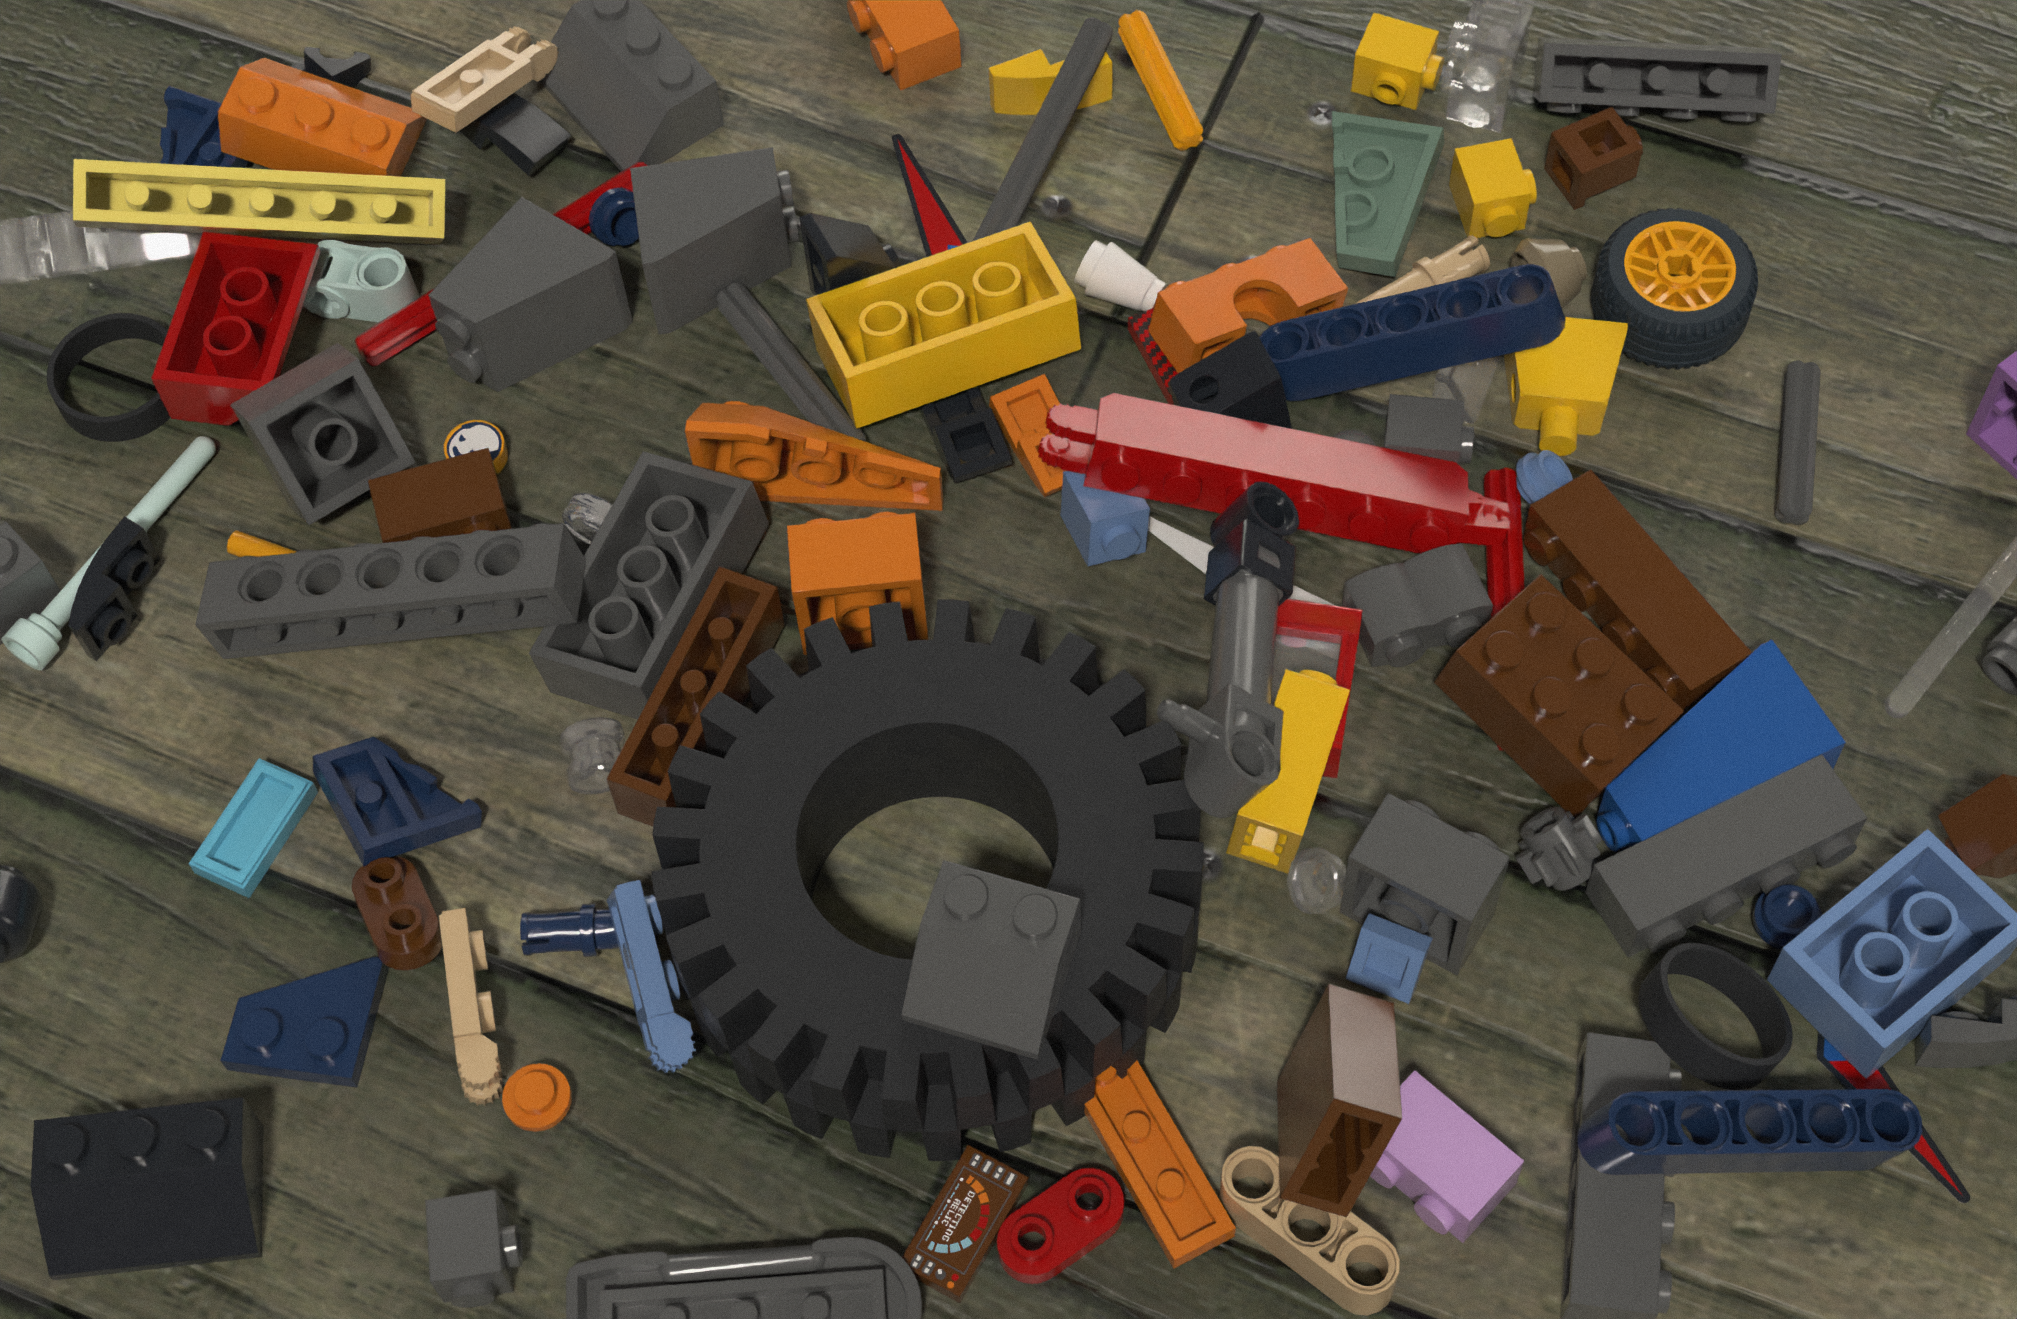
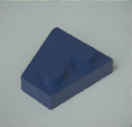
M372 957L239 998L220 1061L228 1071L357 1088L389 967L379 957Z

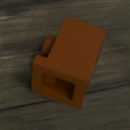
M1610 107L1551 132L1544 170L1571 207L1576 210L1585 205L1586 198L1636 178L1643 154L1642 142L1637 131L1631 125H1626L1614 108Z

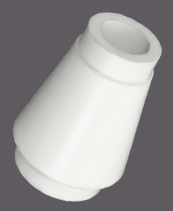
M1097 240L1092 243L1085 254L1074 279V283L1085 288V295L1143 312L1154 308L1158 292L1167 287V283L1158 279L1156 275L1115 243L1110 242L1107 246Z

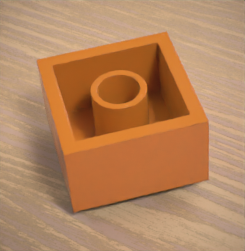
M879 512L868 518L839 521L818 518L810 520L805 524L787 526L792 596L804 655H807L804 629L831 617L836 622L849 650L871 648L869 606L900 601L908 641L928 640L915 513Z

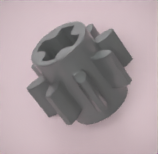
M1561 807L1550 808L1532 817L1522 827L1520 834L1524 840L1520 841L1518 845L1523 852L1516 857V860L1532 884L1543 879L1547 887L1553 886L1556 890L1571 889L1583 883L1591 876L1593 867L1597 864L1595 858L1601 854L1596 845L1602 841V838L1587 814H1583L1575 819L1570 811L1565 812Z

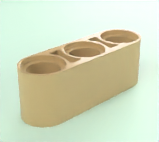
M1246 1146L1237 1149L1227 1157L1222 1167L1219 1200L1236 1227L1343 1309L1356 1315L1367 1316L1380 1312L1389 1304L1399 1275L1400 1259L1396 1248L1388 1239L1351 1211L1346 1218L1281 1199L1279 1157L1271 1151L1262 1147ZM1256 1177L1264 1181L1270 1191L1260 1198H1246L1240 1195L1233 1185L1242 1178ZM1298 1220H1313L1323 1227L1326 1236L1315 1242H1305L1296 1238L1289 1226ZM1358 1262L1370 1263L1377 1267L1384 1280L1373 1286H1362L1350 1278L1346 1269Z

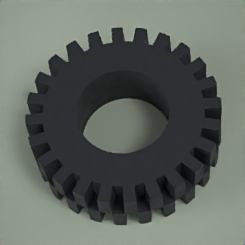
M938 599L933 640L908 641L900 601L869 606L872 647L852 653L833 617L817 622L804 629L808 671L797 676L772 648L757 656L746 665L753 707L747 709L719 691L700 713L708 754L680 745L669 767L668 776L676 808L657 806L652 836L662 870L652 871V882L655 900L667 935L666 939L686 1000L690 999L700 1031L716 1057L729 1051L740 1085L762 1105L776 1091L782 1093L793 1125L807 1134L823 1139L834 1118L849 1121L858 1152L890 1158L897 1131L921 1132L929 1161L959 1160L961 1157V1129L978 1128L991 1124L1000 1152L1019 1148L1031 1143L1032 1111L1051 1104L1065 1126L1085 1116V1103L1094 1098L1095 1077L1112 1066L1117 1070V1075L1123 1079L1127 1075V1069L1136 1060L1142 1066L1145 1057L1147 1028L1151 1026L1166 1033L1178 1011L1182 971L1192 973L1196 958L1204 864V842H1199L1201 809L1190 797L1185 786V779L1181 780V743L1174 729L1165 721L1146 728L1145 689L1125 669L1098 688L1096 647L1085 639L1069 631L1047 660L1040 658L1036 617L1018 610L1005 609L990 644L975 642L969 601ZM928 797H951L978 802L1000 811L1019 823L1042 847L1053 867V873L1046 889L1080 899L1081 935L1039 1060L903 1021L901 1014L913 960L894 958L864 948L837 931L821 915L812 902L818 876L832 850L857 824L874 813L901 802Z

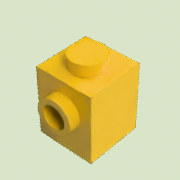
M1373 13L1355 53L1351 92L1378 99L1386 104H1396L1416 110L1425 89L1434 91L1440 79L1444 57L1436 55L1439 31Z
M1512 138L1455 148L1449 187L1467 237L1471 235L1476 238L1486 236L1502 237L1513 231L1524 230L1529 205L1535 204L1537 190L1532 171L1530 169L1523 170Z

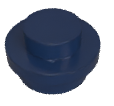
M626 188L610 189L599 196L593 204L589 215L590 229L594 236L603 243L612 246H624L635 242L639 238L634 195L631 190Z
M1782 885L1773 889L1768 896L1765 893L1760 896L1754 907L1753 924L1758 935L1767 944L1782 950L1784 946L1820 918L1822 912L1816 899L1806 889L1796 885Z

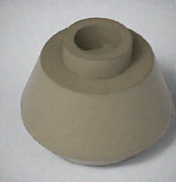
M1524 239L1518 244L1511 256V267L1535 264L1549 271L1562 308L1580 293L1581 281L1587 278L1586 264L1582 254L1576 247H1569L1561 239Z

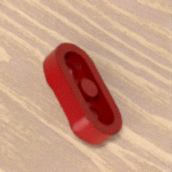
M1079 1169L1068 1174L1013 1212L1004 1220L997 1235L998 1256L1003 1269L1012 1278L1022 1283L1038 1284L1046 1282L1109 1239L1117 1232L1124 1217V1195L1119 1183L1110 1174L1100 1169ZM1084 1193H1094L1101 1198L1102 1203L1097 1209L1088 1211L1080 1208L1076 1201ZM1037 1232L1044 1237L1045 1243L1041 1248L1031 1251L1024 1249L1019 1244V1240L1026 1233Z

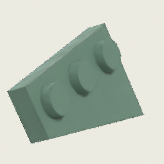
M1332 111L1338 267L1396 277L1445 144L1443 127Z

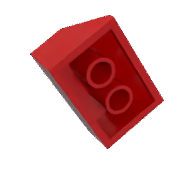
M203 231L151 377L171 419L230 426L239 420L230 405L280 376L321 252L318 244Z

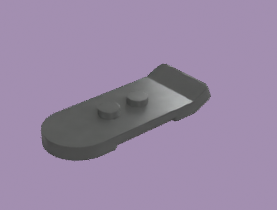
M860 1237L819 1239L809 1245L667 1255V1253L661 1251L612 1255L577 1263L569 1268L566 1277V1319H922L920 1289L910 1266L898 1253L888 1246Z

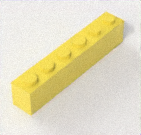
M74 159L73 222L76 227L190 233H203L205 231L231 235L439 245L444 240L445 179Z

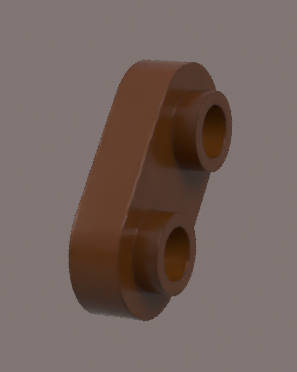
M394 856L391 858H378L371 861L367 866H361L353 877L352 892L379 959L386 966L396 970H413L428 964L441 950V930L437 915L414 865L405 858Z

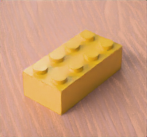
M1031 222L806 299L816 350L856 429L1081 349L1076 298Z

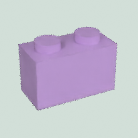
M1414 1070L1400 1086L1402 1120L1370 1177L1386 1188H1392L1395 1185L1415 1202L1414 1210L1425 1224L1443 1235L1449 1231L1459 1241L1464 1243L1516 1185L1524 1160Z

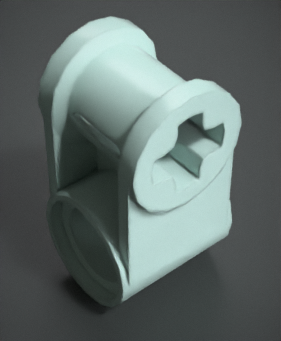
M323 240L318 242L321 252L303 306L312 313L330 319L349 318L381 322L418 299L420 295L403 255L397 250L388 247L376 248L352 245L337 240Z

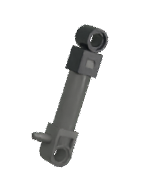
M1255 482L1212 521L1210 527V537L1214 548L1208 553L1204 600L1215 605L1216 608L1206 704L1197 711L1186 704L1180 705L1170 699H1166L1160 703L1157 709L1159 719L1170 724L1172 729L1189 737L1188 755L1184 772L1185 786L1190 797L1200 809L1218 818H1228L1234 815L1278 779L1281 770L1280 752L1284 712L1270 703L1278 607L1293 593L1296 547L1286 540L1297 531L1299 516L1294 503L1286 493L1277 486L1267 482Z

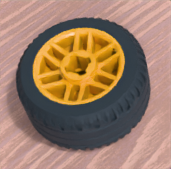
M1667 208L1666 210H1651L1647 213H1641L1637 217L1634 216L1629 221H1625L1611 234L1599 256L1592 285L1591 303L1596 320L1628 323L1622 353H1626L1627 357L1635 358L1637 362H1644L1648 366L1654 365L1657 368L1665 367L1666 369H1681L1684 367L1688 369L1692 366L1698 367L1701 364H1708L1711 360L1718 359L1735 345L1746 328L1756 298L1758 272L1751 250H1749L1747 243L1743 242V238L1736 234L1734 229H1730L1726 223H1721V220L1714 219L1712 216L1702 214L1699 211Z

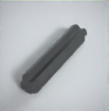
M1793 361L1788 365L1787 372L1784 375L1775 510L1776 518L1783 524L1803 525L1807 523L1813 507L1821 374L1820 368L1814 362Z

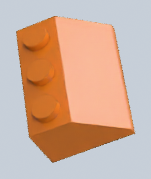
M262 58L239 68L218 110L221 152L273 170L401 177L427 121V118L413 112L410 107L267 58Z

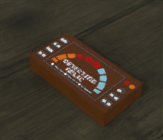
M967 1145L902 1256L913 1271L916 1280L960 1304L994 1246L1002 1223L1013 1213L1025 1192L1029 1177Z

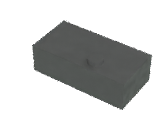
M642 452L584 555L586 563L577 623L544 626L529 652L550 693L638 720L719 566L742 574L769 524L752 481Z

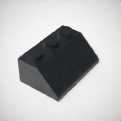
M241 1097L34 1120L31 1192L49 1277L52 1280L262 1257L264 1126L245 1099Z

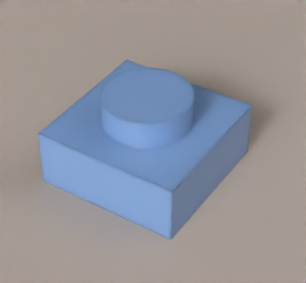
M1369 913L1361 928L1346 979L1409 1004L1416 990L1433 938Z

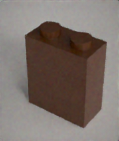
M1332 984L1327 985L1277 1081L1279 1188L1281 1199L1346 1218L1402 1120L1394 1003Z

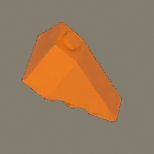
M728 401L723 404L702 403L686 420L685 434L692 465L752 481L760 501L943 511L944 498L940 467L765 406H754L740 401Z

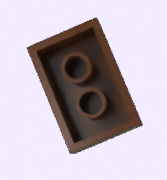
M1542 574L1458 648L1434 681L1454 703L1566 812L1570 811L1575 819L1605 791L1612 781L1651 747L1684 712L1676 702Z

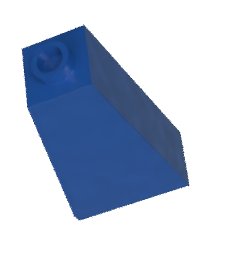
M1770 640L1758 647L1606 787L1597 814L1598 830L1605 844L1612 851L1621 852L1821 754L1832 769H1834L1846 742L1773 640Z

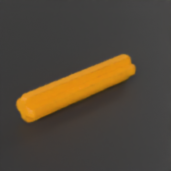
M1136 10L1131 14H1123L1118 20L1120 26L1118 33L1174 147L1180 151H1185L1190 147H1197L1203 141V127L1147 15L1141 10Z

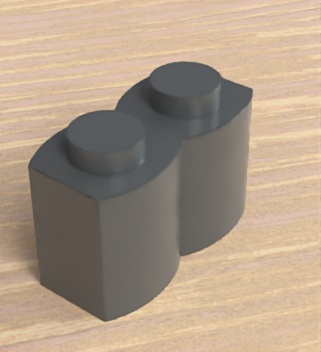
M1462 544L1437 547L1423 552L1404 563L1388 564L1363 572L1345 582L1342 600L1343 607L1363 610L1359 642L1371 667L1388 664L1392 667H1403L1421 658L1429 647L1448 644L1453 648L1461 647L1490 620L1493 604Z

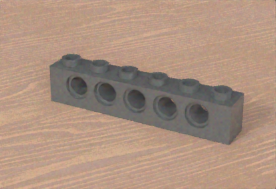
M540 523L531 527L498 531L477 530L470 534L434 538L416 537L407 541L380 544L360 543L352 547L316 551L305 549L295 553L262 557L243 556L234 560L209 562L195 625L223 659L572 624L577 623L586 559L564 523Z

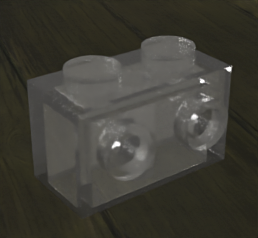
M1474 0L1466 21L1456 20L1454 22L1447 43L1446 54L1455 58H1450L1440 89V92L1449 94L1446 118L1462 122L1471 127H1481L1501 133L1521 81L1534 10L1533 5L1514 0Z

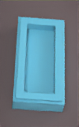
M259 758L189 862L193 872L250 898L318 794L314 783Z

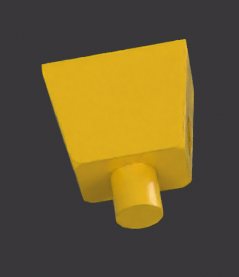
M1565 317V328L1560 336L1551 343L1504 355L1512 423L1521 429L1540 430L1539 448L1541 451L1549 450L1558 456H1566L1576 450L1577 434L1594 436L1600 433L1622 354L1628 323Z

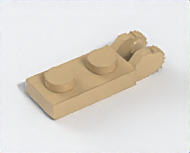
M515 26L509 28L508 32H503L491 41L487 39L412 90V94H410L412 111L457 133L531 80L538 82L545 77L546 73L549 74L556 64L559 53L557 51L558 47L542 39L540 42L537 41L535 45H531V34L528 31Z
M466 908L442 911V914L439 915L456 1060L462 1083V1091H464L465 1098H469L470 1103L474 1102L477 1106L479 1104L486 1106L490 1102L493 1104V1100L496 1098L499 1099V1093L503 1092V1080L497 1044L483 1035V1033L496 1031L491 991L478 993L475 971L488 970L483 930L470 932Z

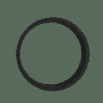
M114 313L96 317L79 325L60 341L48 363L47 385L60 413L71 428L90 439L104 442H120L149 434L171 418L159 393L137 409L107 417L90 416L80 413L65 404L64 400L65 386L71 371L92 350L106 343L122 339H142L163 346L168 332L165 327L146 316L132 313Z
M1699 943L1678 945L1669 950L1640 986L1638 996L1640 1012L1647 1029L1656 1043L1681 1068L1708 1084L1728 1090L1753 1088L1770 1074L1791 1049L1793 1041L1792 1025L1778 995L1755 970L1726 951ZM1679 974L1696 978L1727 996L1739 1007L1754 1027L1761 1043L1763 1059H1751L1735 1055L1704 1037L1685 1018L1675 1003L1669 988L1667 975Z

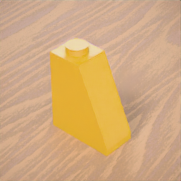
M1288 669L1285 670L1274 703L1275 707L1284 712L1280 752L1281 770L1278 779L1238 811L1226 851L1227 854L1289 874L1302 840L1350 692L1349 689L1337 686L1335 679L1329 675L1315 670H1301L1299 673Z

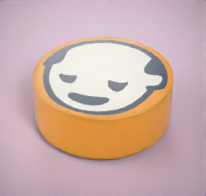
M470 420L461 423L450 431L444 442L446 459L489 448L497 474L502 471L508 459V450L502 432L494 424L487 421Z

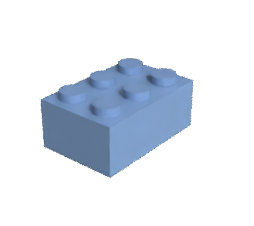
M1927 829L1784 946L1767 981L1867 1079L1918 1036L1931 1015L1939 1016L1945 1013L2010 957L2017 946V913Z

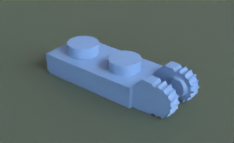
M640 880L616 885L607 899V904L645 1049L650 1052L648 1059H651V1066H656L657 1071L663 1070L664 1073L668 1071L674 1073L675 1069L680 1070L682 1068V1064H688V1059L691 1060L693 1058L692 1052L696 1049L693 1048L695 1041L691 1040L693 1032L690 1022L674 1013L671 1001L680 999V990L671 960L661 962L655 936L663 933L662 919L654 895L644 897Z

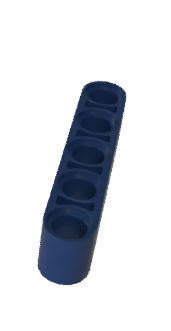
M1526 264L1281 321L1266 329L1259 338L1281 376L1286 400L1302 401L1540 347L1551 343L1560 336L1565 328L1566 319L1549 271L1539 265Z
M1889 1089L1633 1091L1621 1094L1587 1117L1581 1123L1578 1130L1577 1144L1582 1157L1589 1166L1600 1173L1610 1175L1865 1171L1889 1161L1917 1144L1922 1134V1118L1917 1107L1907 1096L1899 1091ZM1615 1124L1625 1131L1629 1143L1624 1141L1618 1134ZM1681 1124L1688 1129L1693 1141L1689 1140L1684 1134ZM1746 1124L1753 1131L1756 1140L1748 1132ZM1810 1125L1816 1131L1817 1136L1812 1132Z

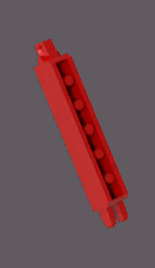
M1117 393L1100 398L1097 410L1076 405L1071 407L1068 404L1062 405L1061 403L1059 406L1054 405L1053 408H1049L1045 424L1052 435L1046 434V437H1042L1037 451L1039 453L1038 458L1042 459L1041 462L1047 463V466L1051 465L1054 468L1060 467L1061 470L1085 474L1083 484L1085 487L1220 514L1255 482H1267L1285 492L1294 503L1299 516L1297 529L1420 554L1437 547L1459 543L1488 546L1493 544L1502 547L1510 526L1508 504L1484 497L1482 494L1468 489V472L1456 462Z

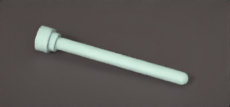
M206 436L197 437L126 517L143 527L145 532H147L213 457L216 451L214 441ZM99 548L40 615L32 613L27 620L19 618L2 637V642L6 648L23 663L36 670H43L59 652L57 643L62 638L60 630L69 621L78 587Z

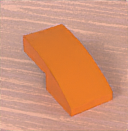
M1042 374L991 396L989 407H991L997 423L1023 468L1041 494L1046 497L1062 490L1063 472L1066 470H1061L1060 467L1054 468L1051 465L1047 466V463L1041 462L1042 459L1038 458L1039 453L1037 451L1042 437H1046V434L1052 435L1045 424L1047 412L1054 405H1060L1046 375Z

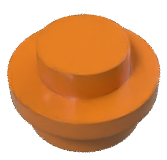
M541 1063L530 1064L517 1070L506 1082L502 1094L503 1108L510 1121L517 1127L532 1132L544 1131L556 1126L568 1113L572 1101L571 1088L564 1074L551 1065Z

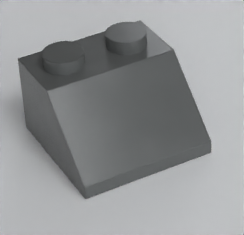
M943 860L920 923L901 1014L902 1020L1039 1060L1081 935L1080 899Z

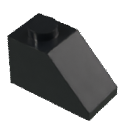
M813 213L799 218L810 290L814 296L901 266L892 246L889 243L881 246L868 225Z

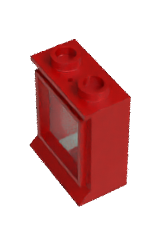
M1287 599L1278 607L1271 705L1274 706L1286 669L1297 673L1301 670L1322 672L1335 679L1337 686L1349 689L1351 692L1363 613L1362 609ZM1350 692L1322 777H1338Z

